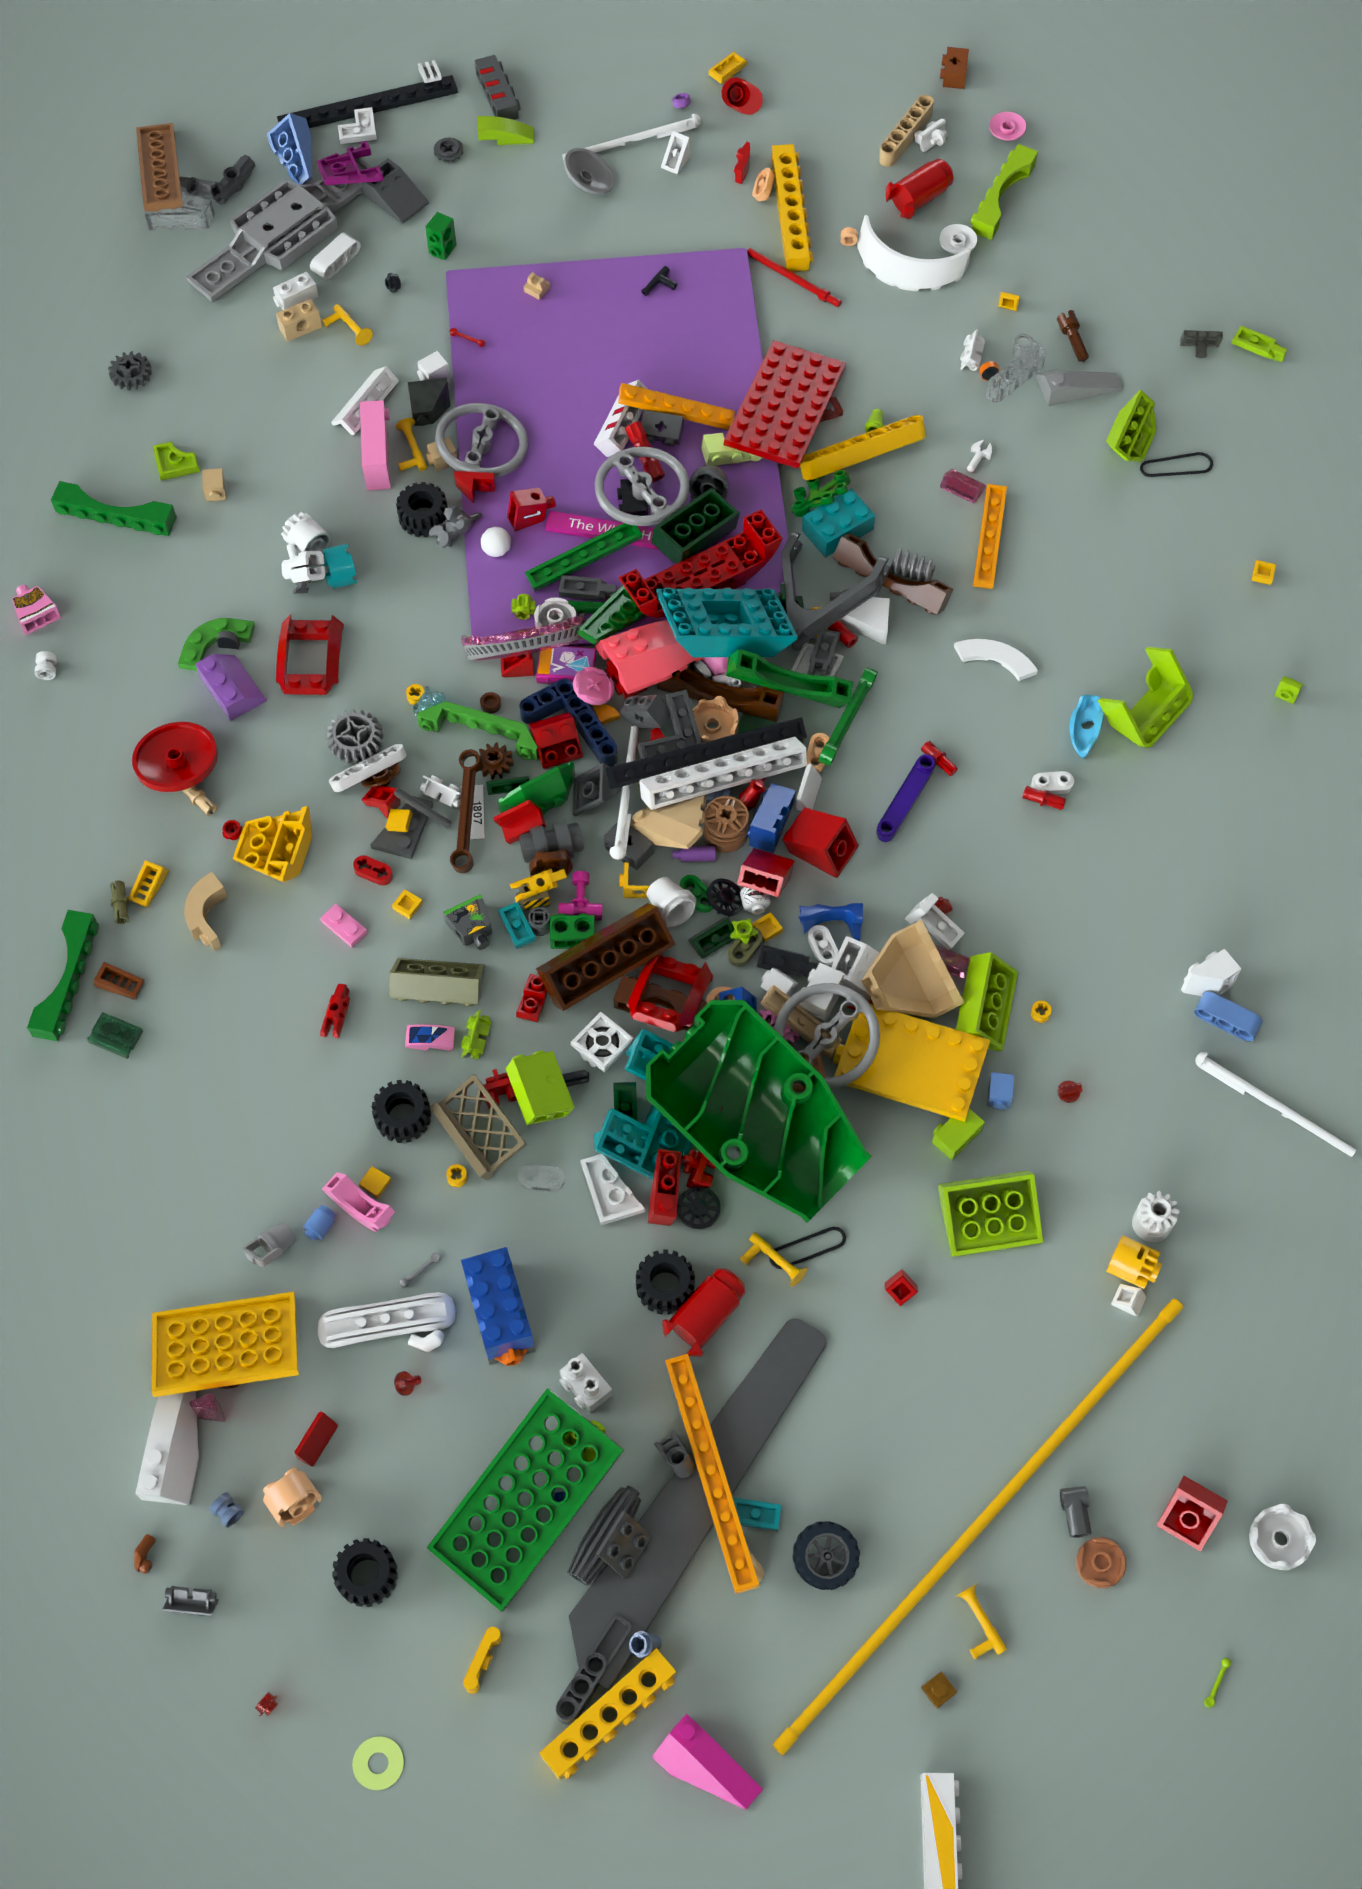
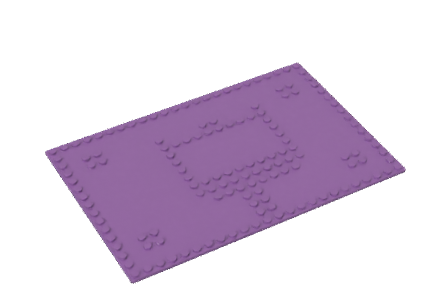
M736 248L448 270L446 272L450 329L456 328L457 332L485 341V345L480 347L475 342L457 335H450L455 408L469 403H486L498 406L510 412L520 421L528 437V448L523 462L512 472L495 477V492L475 491L474 503L461 492L463 511L468 516L474 513H482V517L474 521L471 529L464 534L472 645L503 643L537 636L534 615L530 614L529 619L521 620L515 616V613H511L512 599H517V596L520 594L530 595L536 601V608L539 604L545 603V600L549 598L606 602L608 600L606 598L605 600L559 597L561 579L534 591L525 576V572L592 539L546 531L545 526L550 511L620 522L602 509L595 494L597 472L609 457H606L594 445V442L619 395L621 383L629 384L640 380L650 390L734 410L736 416L763 362L747 249ZM664 266H667L670 272L665 277L677 283L676 289L672 290L659 282L647 296H644L641 290L648 285ZM532 272L550 282V289L540 300L524 292L523 286L527 283L528 276ZM643 409V411H642V413H641V415H640V417H639V419H638V421H640L641 423H642V418H643L644 409ZM470 413L456 418L460 461H465L466 453L472 449L473 430L482 425L483 413ZM499 420L497 428L492 430L491 449L488 453L482 455L481 468H493L506 464L518 452V436L515 430L504 420ZM684 420L680 445L667 446L660 441H655V443H650L652 448L660 449L675 457L685 468L690 481L692 473L697 468L706 465L701 449L703 435L723 433L725 438L729 430ZM662 426L661 429H658L659 432H662V430L665 429V427ZM628 439L624 449L634 447L630 439ZM634 457L635 468L639 472H645L640 458ZM762 458L759 461L750 460L737 464L718 465L717 467L725 473L728 479L729 488L725 500L738 510L740 515L736 529L709 548L742 533L744 517L762 509L783 539L767 564L746 581L745 585L736 589L769 588L774 589L776 593H780V585L784 583L781 552L788 540L778 462ZM658 460L665 473V477L652 483V489L657 495L666 498L667 505H672L679 495L680 481L676 472L669 465ZM613 467L604 480V492L609 502L619 509V504H622V500L617 498V488H621L620 479L628 478L621 476L618 473V468ZM540 488L545 497H554L556 507L546 510L543 522L514 531L507 518L511 491ZM690 492L684 506L693 501ZM647 503L648 515H651V507ZM658 524L650 525V526H646V527H652V528H654V527H655L656 525H658ZM495 526L505 529L511 538L510 550L499 557L488 556L481 547L482 534L488 528ZM628 545L568 576L601 578L607 584L616 585L618 590L623 585L618 577L634 569H637L643 579H646L675 564L660 550ZM576 613L577 625L585 623L593 614ZM646 616L613 635L639 626L667 620V618ZM586 639L572 641L569 645L561 646L571 647L594 644Z

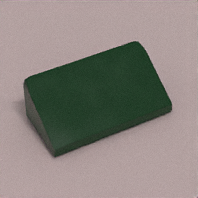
M529 776L486 781L488 795L509 793L518 786L528 782Z
M723 918L688 940L701 959L735 940L730 937L734 927L729 918Z

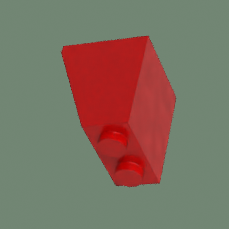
M805 807L782 839L790 854L835 878H838L859 847L846 818Z

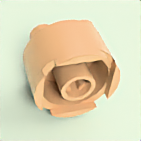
M291 1468L285 1473L283 1478L277 1482L269 1483L263 1489L265 1493L263 1501L281 1527H286L284 1523L290 1522L291 1525H295L307 1518L315 1510L313 1506L315 1502L318 1501L320 1504L322 1499L306 1473L298 1471L297 1468Z

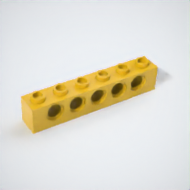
M656 1648L540 1751V1756L559 1780L563 1777L569 1779L577 1772V1765L583 1759L586 1762L596 1755L598 1752L596 1748L603 1741L606 1744L609 1743L618 1734L616 1730L622 1724L627 1726L637 1717L635 1712L642 1706L645 1709L648 1708L657 1699L654 1696L661 1689L665 1692L676 1682L674 1679L676 1676L675 1669ZM646 1675L654 1676L656 1679L655 1685L645 1687L641 1682L643 1677ZM627 1692H633L637 1696V1700L635 1703L627 1705L622 1700L623 1695ZM612 1709L617 1712L618 1715L615 1721L606 1722L603 1719V1714L606 1710ZM588 1727H594L598 1730V1735L593 1740H588L583 1736L585 1729ZM570 1744L578 1747L577 1755L572 1758L564 1755L565 1747Z

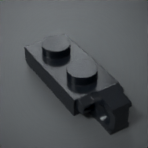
M761 945L757 967L767 970L775 968L785 974L800 977L806 976V973L811 972L812 969L816 970L819 964L809 962L810 957L805 956V954Z

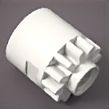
M300 512L298 516L294 514L282 527L285 530L281 533L283 539L288 544H294L298 553L305 551H321L323 553V549L328 548L330 545V535L307 513Z
M1158 1191L1156 1195L1148 1193L1147 1197L1141 1199L1133 1215L1132 1226L1135 1233L1144 1241L1155 1243L1166 1239L1177 1222V1216L1180 1211L1175 1207L1177 1202L1169 1200V1194L1164 1197Z

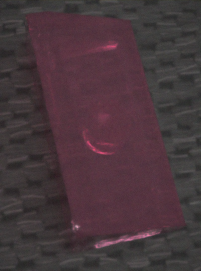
M951 469L944 474L940 487L971 503H975L986 488V485Z
M935 945L948 972L964 978L970 958Z
M210 1393L190 1401V1407L199 1419L226 1422L221 1405L213 1394Z

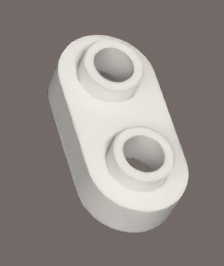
M1065 771L1037 773L1032 778L1031 787L1041 791L1048 790V793L1054 795L1066 794L1072 790L1074 778Z
M815 925L808 932V942L818 963L831 967L839 951L829 930L825 926ZM815 937H821L822 940L818 941ZM829 955L831 958L825 959L823 956Z

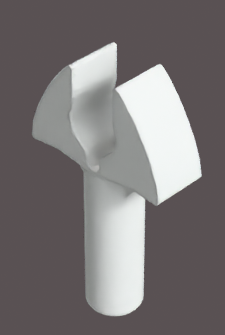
M984 440L978 441L971 446L970 452L975 453V456L967 467L969 472H974L982 458L990 460L992 454L991 443H989L987 449L982 451L980 450Z

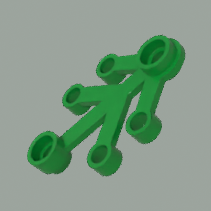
M845 470L835 472L833 480L820 490H818L820 486L818 478L807 480L810 497L804 500V497L807 495L805 488H796L793 491L796 501L791 506V512L795 517H803L810 512V508L833 503L834 495H842L848 491L847 485L851 483L849 474Z

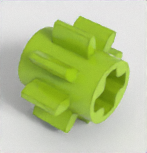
M520 594L517 596V599H512L511 613H515L518 619H529L530 614L534 615L536 601L528 594Z

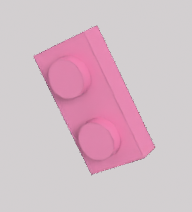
M337 904L332 906L320 918L323 924L352 948L367 934V929Z

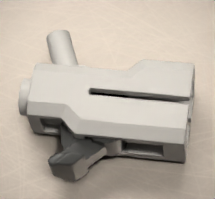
M289 544L287 545L290 559L284 560L281 564L282 576L296 583L297 587L293 590V594L308 593L307 583L322 580L325 577V566L309 569L310 566L324 564V555L321 551H305L297 555L295 545Z

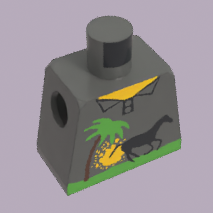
M481 894L443 911L446 924L463 945L468 946L475 942L479 950L485 949L490 945L487 936L493 933L492 926Z

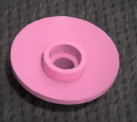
M1001 112L992 117L989 128L995 137L1011 141L1024 135L1026 122L1016 113Z

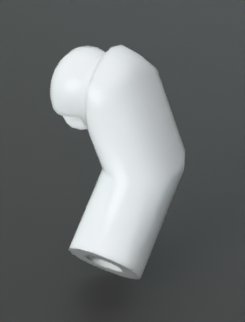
M726 673L712 677V681L733 687L742 686V680L728 677Z
M435 1330L424 1338L412 1334L408 1345L425 1352H430L443 1343L444 1333L441 1330Z

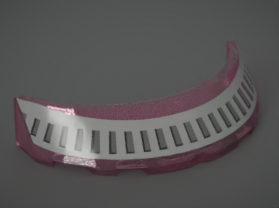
M583 612L578 616L564 619L558 623L489 636L462 635L461 640L468 660L514 657L580 641L584 638L577 634L578 629L586 621Z

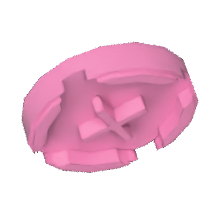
M586 667L576 673L573 680V688L577 696L584 702L591 705H602L611 699L615 689L614 683L611 678L609 679L606 676L607 673L595 667Z

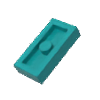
M518 902L498 910V914L516 949L536 941V937Z
M733 1497L741 1526L778 1532L782 1505Z

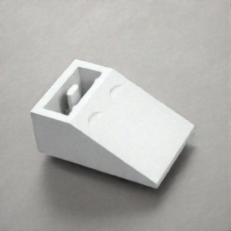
M846 936L831 968L844 973L843 986L855 990L866 1000H871L861 980L879 955V952L863 942Z

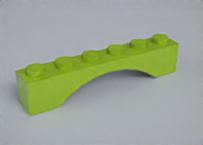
M1017 144L1016 148L1010 151L1007 163L1004 162L1001 167L1000 175H996L994 178L993 187L988 188L985 200H981L978 212L972 215L970 224H972V230L977 235L990 240L993 239L999 229L1001 220L998 201L1005 190L1012 184L1030 176L1036 165L1037 150Z

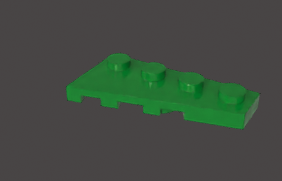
M622 585L578 629L577 634L595 645L600 640L610 637L647 615L641 612Z

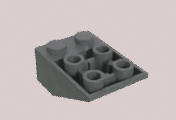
M387 158L378 165L383 174L384 181L362 182L363 195L403 224L425 207L429 201L401 167Z

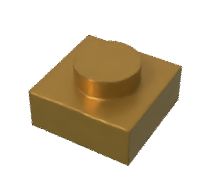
M942 1671L921 1687L936 1709L957 1693Z

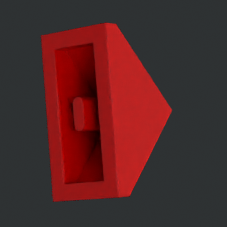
M532 649L509 653L501 658L502 677L534 676Z

